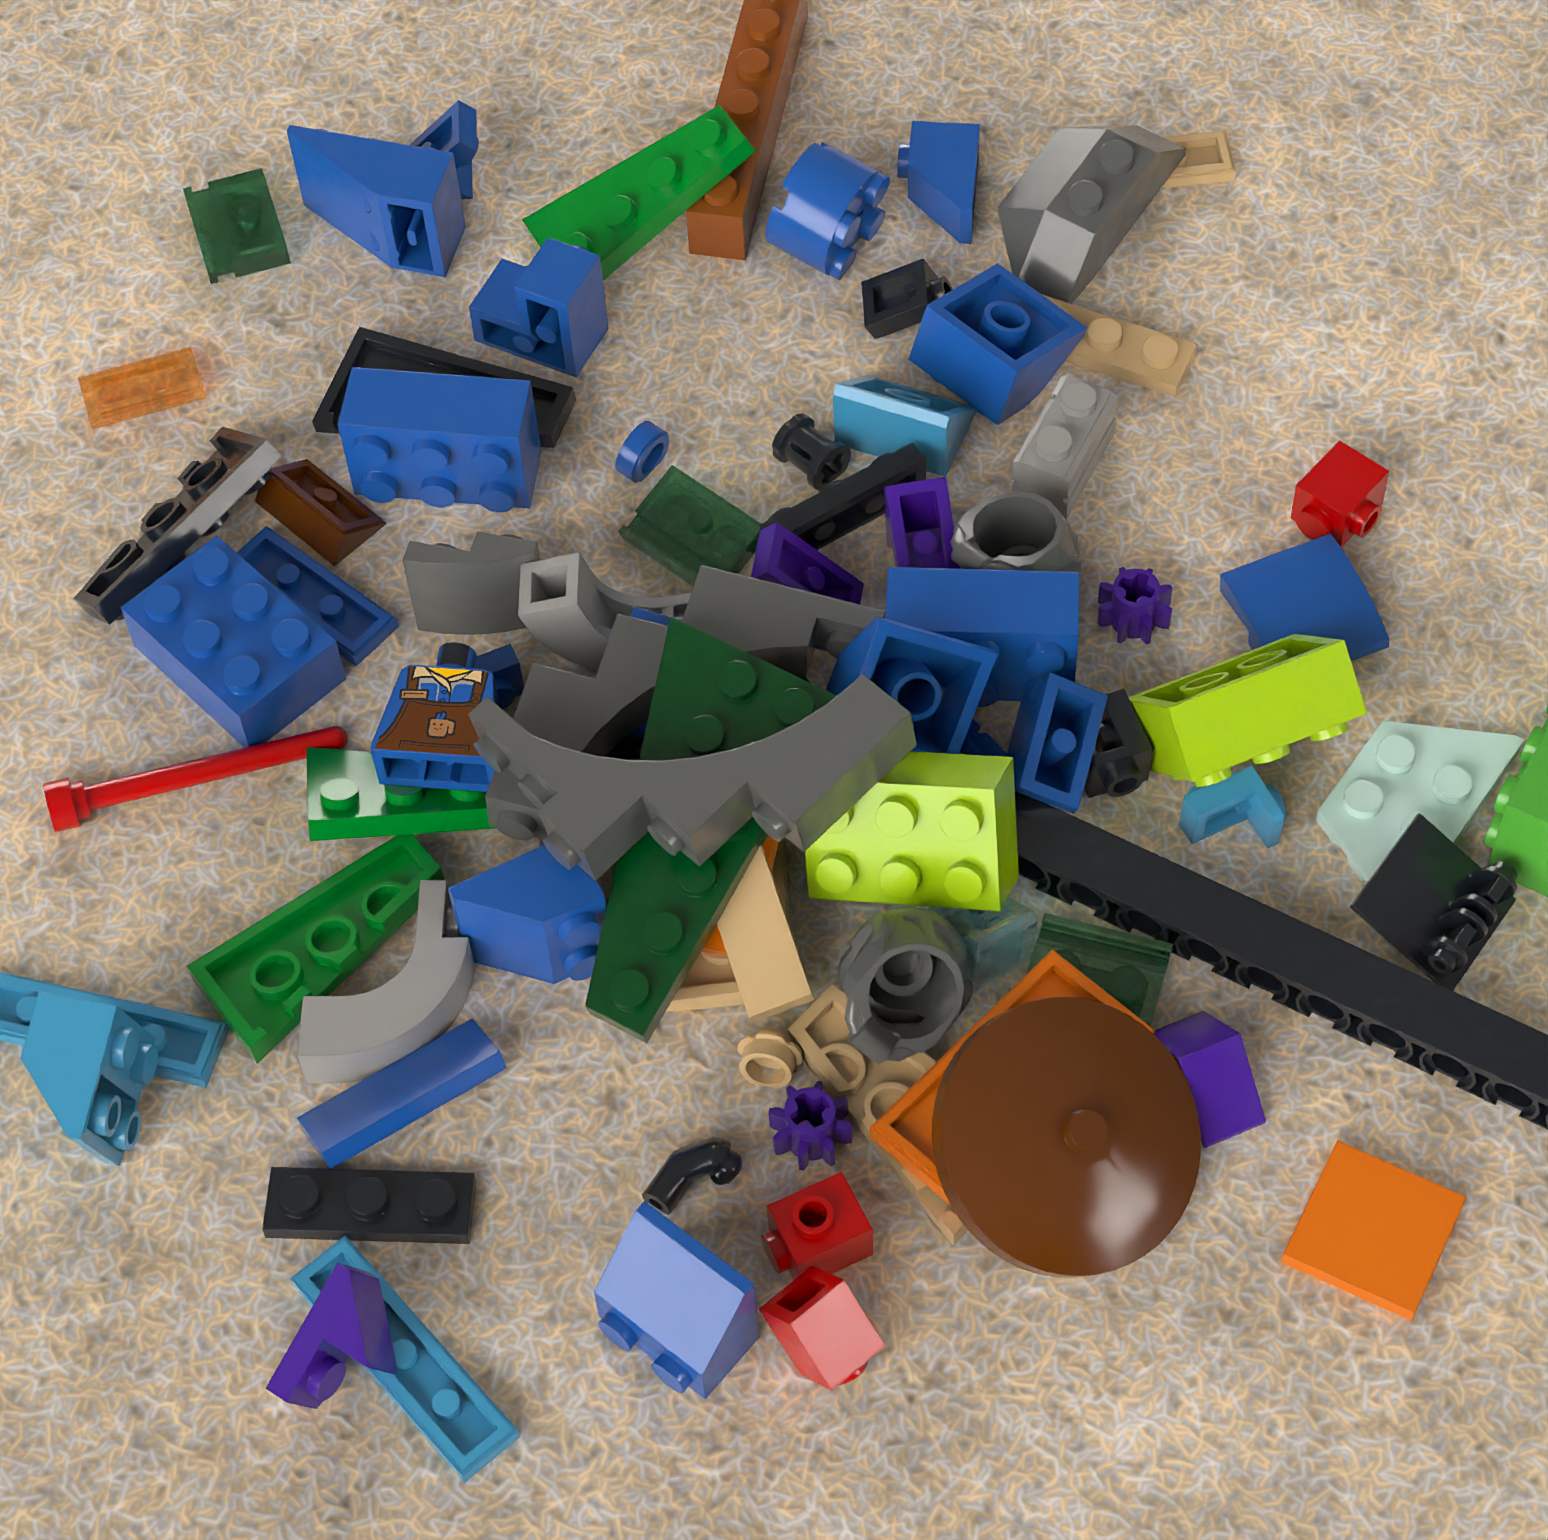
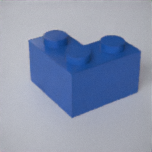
M547 237L528 266L502 258L469 306L474 341L577 378L609 329L600 255L591 253L584 247L568 245Z

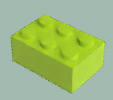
M1292 634L1129 697L1153 748L1150 771L1171 776L1174 781H1194L1196 787L1208 786L1228 779L1233 775L1231 767L1252 759L1254 764H1262L1280 759L1291 752L1289 744L1310 736L1311 741H1322L1341 735L1348 730L1347 721L1367 714L1345 641Z
M910 751L805 851L808 897L814 899L1001 911L1019 877L1013 757Z

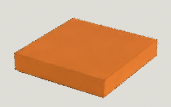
M1337 1140L1287 1244L1281 1262L1412 1321L1467 1197Z

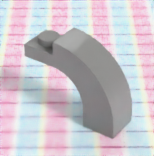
M577 552L521 564L518 616L535 639L550 651L568 661L598 671L617 614L631 616L635 606L682 620L691 592L668 597H639L616 591L602 583L593 574L581 554Z
M420 880L414 947L404 967L390 981L372 991L358 995L303 996L297 1058L306 1083H346L364 1080L444 1035L452 1026L469 995L475 965L468 937H459L447 880Z

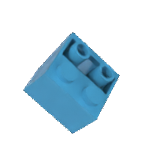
M38 992L20 1058L66 1136L104 1163L120 1166L125 1150L130 1151L135 1146L139 1136L141 1117L137 1110L143 1085H148L154 1077L158 1061V1050L154 1045L155 1037L116 1005Z

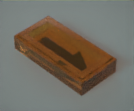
M191 347L78 377L92 430L206 399Z

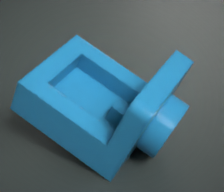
M1251 765L1233 773L1231 777L1221 782L1203 787L1193 786L1184 795L1179 826L1191 844H1194L1248 819L1265 846L1270 848L1279 844L1284 819L1286 818V808L1278 790L1272 784L1265 785Z

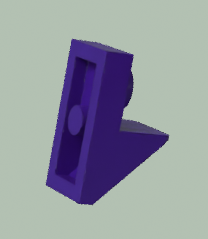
M946 476L885 486L887 547L893 549L895 567L961 569L951 559L953 548L950 541L954 535V524Z
M778 522L760 530L751 578L860 605L864 587L862 581Z
M339 1262L336 1264L265 1388L286 1403L317 1409L324 1400L330 1398L340 1387L345 1377V1363L349 1356L370 1369L390 1374L396 1373V1360L379 1278L358 1268Z

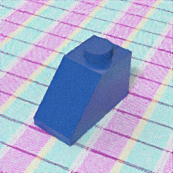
M912 121L910 144L899 143L897 178H908V199L959 243L971 244L979 164L980 124Z
M1049 673L1022 697L1007 751L1008 757H1013L1014 787L1016 792L1072 814L1078 811L1108 695L1056 674Z

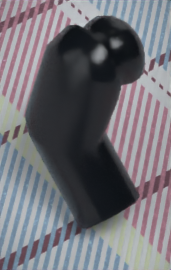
M711 1137L680 1148L671 1153L642 1193V1198L645 1202L669 1215L694 1180L708 1174L715 1184H729L742 1169V1158L737 1152L730 1149L731 1142L718 1137Z

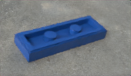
M265 526L236 552L335 639L339 654L355 666L361 663L399 627L397 618L268 526Z
M470 1019L297 1117L310 1143L328 1168L331 1169L493 1077L507 1067L499 1049L477 1023Z

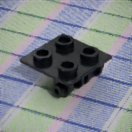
M1418 813L1352 902L1350 908L1433 982L1453 991L1517 900L1513 895L1517 891L1515 880L1518 874L1511 865L1502 861L1495 862L1493 866L1481 868L1422 814Z

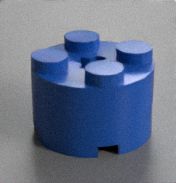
M821 142V145L817 143L811 144L795 162L781 188L789 193L783 210L775 205L771 209L766 226V241L818 271L841 280L854 263L856 257V250L852 249L854 244L860 237L871 241L883 223L885 211L877 206L888 189L890 178L831 145Z

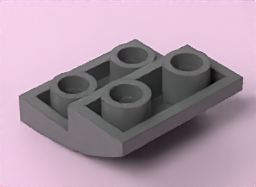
M483 532L476 533L470 551L457 549L444 543L432 545L410 541L403 557V565L418 630L441 634L475 635L501 633L526 628L518 616L520 566L524 563L540 560L538 543L524 540L516 535H494Z

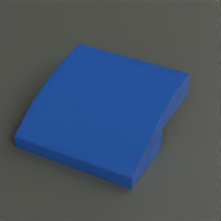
M1331 533L1220 574V592L1249 631L1248 644L1252 650L1292 634L1344 640L1351 661L1389 647L1390 638L1369 593L1348 557Z

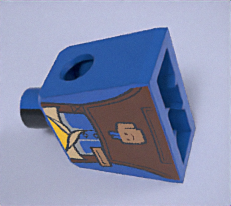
M457 642L445 643L439 648L436 666L410 664L401 669L370 749L379 784L487 792L494 769L484 761L473 745L479 738L468 714L486 697H489L498 706L499 701L493 673L484 669H474L477 654L473 648Z

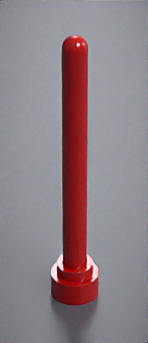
M332 726L84 786L83 780L70 783L69 777L43 783V789L51 822L56 833L80 827V820L92 817V810L306 759V747L341 750L348 742V735L343 728Z

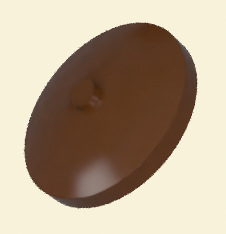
M1074 997L1045 998L1014 1007L987 1021L965 1040L947 1066L937 1091L932 1117V1147L938 1177L944 1193L960 1221L989 1251L1020 1269L1039 1275L1059 1278L1087 1277L1117 1270L1142 1258L1157 1247L1178 1223L1190 1201L1198 1176L1201 1156L1199 1116L1193 1094L1179 1064L1165 1045L1143 1024L1114 1007L1093 1000Z

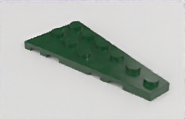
M670 616L639 760L665 761L694 758L732 750L767 738L800 722L825 706L837 695ZM753 817L700 867L681 850L675 856L669 854L655 841L649 832L617 860L585 1003L589 1014L646 1044L648 1043L718 923L760 845L762 847L768 837V834L757 824Z

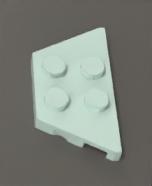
M1382 721L1318 809L1316 821L1332 843L1339 845L1347 855V863L1360 881L1365 880L1368 882L1418 813L1422 814L1456 845L1522 750L1524 739L1510 734Z

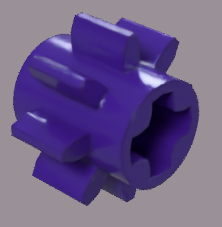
M1119 568V575L1116 577L1114 584L1101 582L1099 585L1098 603L1100 606L1098 609V626L1106 627L1112 625L1113 629L1117 632L1118 643H1122L1126 638H1141L1145 644H1150L1152 631L1155 626L1162 629L1170 628L1172 586L1170 584L1160 585L1158 579L1153 575V569L1151 568L1147 570Z
M817 1081L813 1087L799 1090L789 1085L786 1087L787 1101L784 1109L774 1107L769 1108L768 1112L769 1126L778 1131L773 1136L775 1154H785L790 1150L798 1157L799 1170L802 1171L806 1169L809 1161L822 1158L830 1166L835 1165L834 1147L836 1142L850 1144L853 1141L852 1124L844 1121L848 1115L847 1098L843 1096L832 1100L830 1095L823 1091V1083L821 1081Z

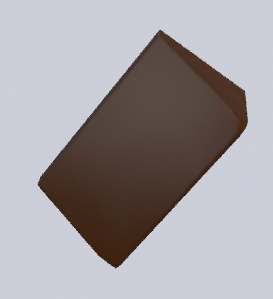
M308 459L270 468L271 476L258 489L255 502L333 566H336L386 525V522Z

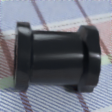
M804 413L796 414L784 423L772 442L773 457L782 463L789 461L807 475L808 484L818 491L843 474L851 459L850 447L841 441L832 442L815 429L814 420Z

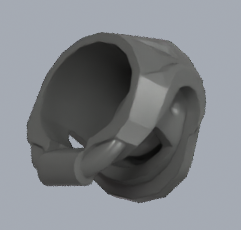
M1015 491L993 496L964 513L953 530L954 535L950 541L953 548L951 559L963 569L1079 572L1080 576L1081 562L1077 535L1050 500L1037 494Z
M916 907L892 909L877 913L859 928L852 938L851 946L840 959L838 973L842 992L847 997L844 1018L850 1031L847 1041L876 1064H881L885 1060L899 1062L938 1045L970 1002L973 987L972 982L966 977L968 962L967 945L961 934L946 919L931 910ZM890 1023H916V1024H915V1025L903 1026V1027H902V1026L891 1025Z

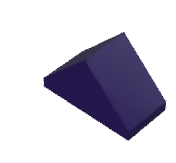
M1204 1010L1155 1030L1154 1035L1170 1051L1188 1081L1199 1116L1201 1143L1204 1148L1266 1123L1248 1057L1239 1032Z

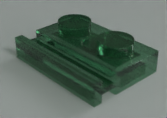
M262 168L207 182L209 188L192 192L191 186L183 188L211 284L219 282L218 276L233 272L237 278L291 264L287 245Z
M671 465L635 510L637 515L627 527L623 525L618 531L624 541L693 587L701 565L739 574L756 553L761 523Z
M1044 913L1042 926L1036 939L1027 973L1053 949L1152 1028L1173 944Z

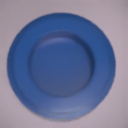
M651 421L640 423L622 444L615 462L616 470L635 483L643 481L665 457L669 446L668 433Z

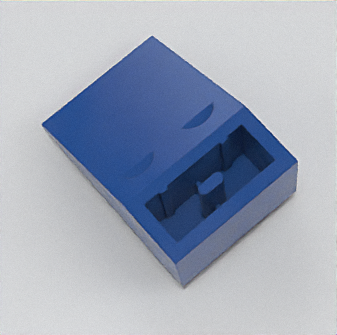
M289 125L287 135L304 206L391 268L446 277L466 228L454 154L452 152L388 142L377 138L341 134L324 129Z

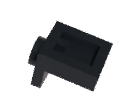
M924 258L862 281L865 328L874 339H878L921 323L926 306L952 291L951 284L944 276L938 278Z
M1124 688L1106 693L1108 698L1095 744L1097 754L1092 756L1084 786L1088 798L1105 793L1112 797L1125 796L1135 791L1142 782L1147 781L1149 778L1153 748Z

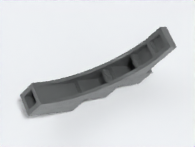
M863 674L825 706L800 722L767 738L728 751L701 757L665 761L624 760L594 756L558 746L531 735L489 697H486L468 714L479 738L473 744L476 751L498 773L508 768L520 779L518 786L523 794L538 808V813L548 834L543 840L548 851L568 870H571L577 864L595 881L647 832L669 854L675 856L681 850L700 867L752 817L774 840L781 841L786 837L802 852H805L917 745L911 713Z

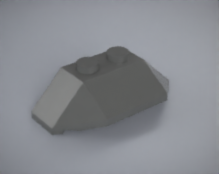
M1137 125L1058 128L998 206V217L1012 274L1040 294L1072 304L1095 277L1186 156V148Z

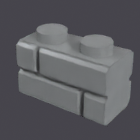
M1062 376L1052 393V399L1046 403L1013 461L1012 479L1014 482L1012 484V492L1034 493L1050 500L1065 520H1067L1115 434L1116 418L1114 416L1117 412L1118 395L1112 392L1113 390L1074 376Z

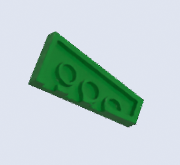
M718 105L523 218L522 221L540 248L547 237L568 245L584 247L591 253L600 255L604 281L756 150L728 113Z
M306 747L310 841L497 829L496 827L489 826L485 799L487 792L379 784L371 752Z
M412 834L396 835L187 965V969L193 982L258 1064L300 1024L303 996H329L418 910L420 880H445L441 867Z

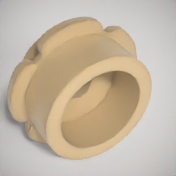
M776 1028L760 1029L756 1032L755 1036L752 1034L745 1035L739 1041L737 1048L738 1053L742 1055L739 1063L740 1073L748 1082L774 1088L786 1086L791 1081L793 1072H797V1065H801L803 1061L800 1047L793 1042L786 1032ZM761 1066L778 1070L774 1074L767 1076L763 1073Z

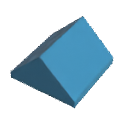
M866 375L838 382L835 385L833 393L834 440L843 442L851 449L877 457L886 453H894L914 443L926 458V471L945 477L977 410L969 404Z

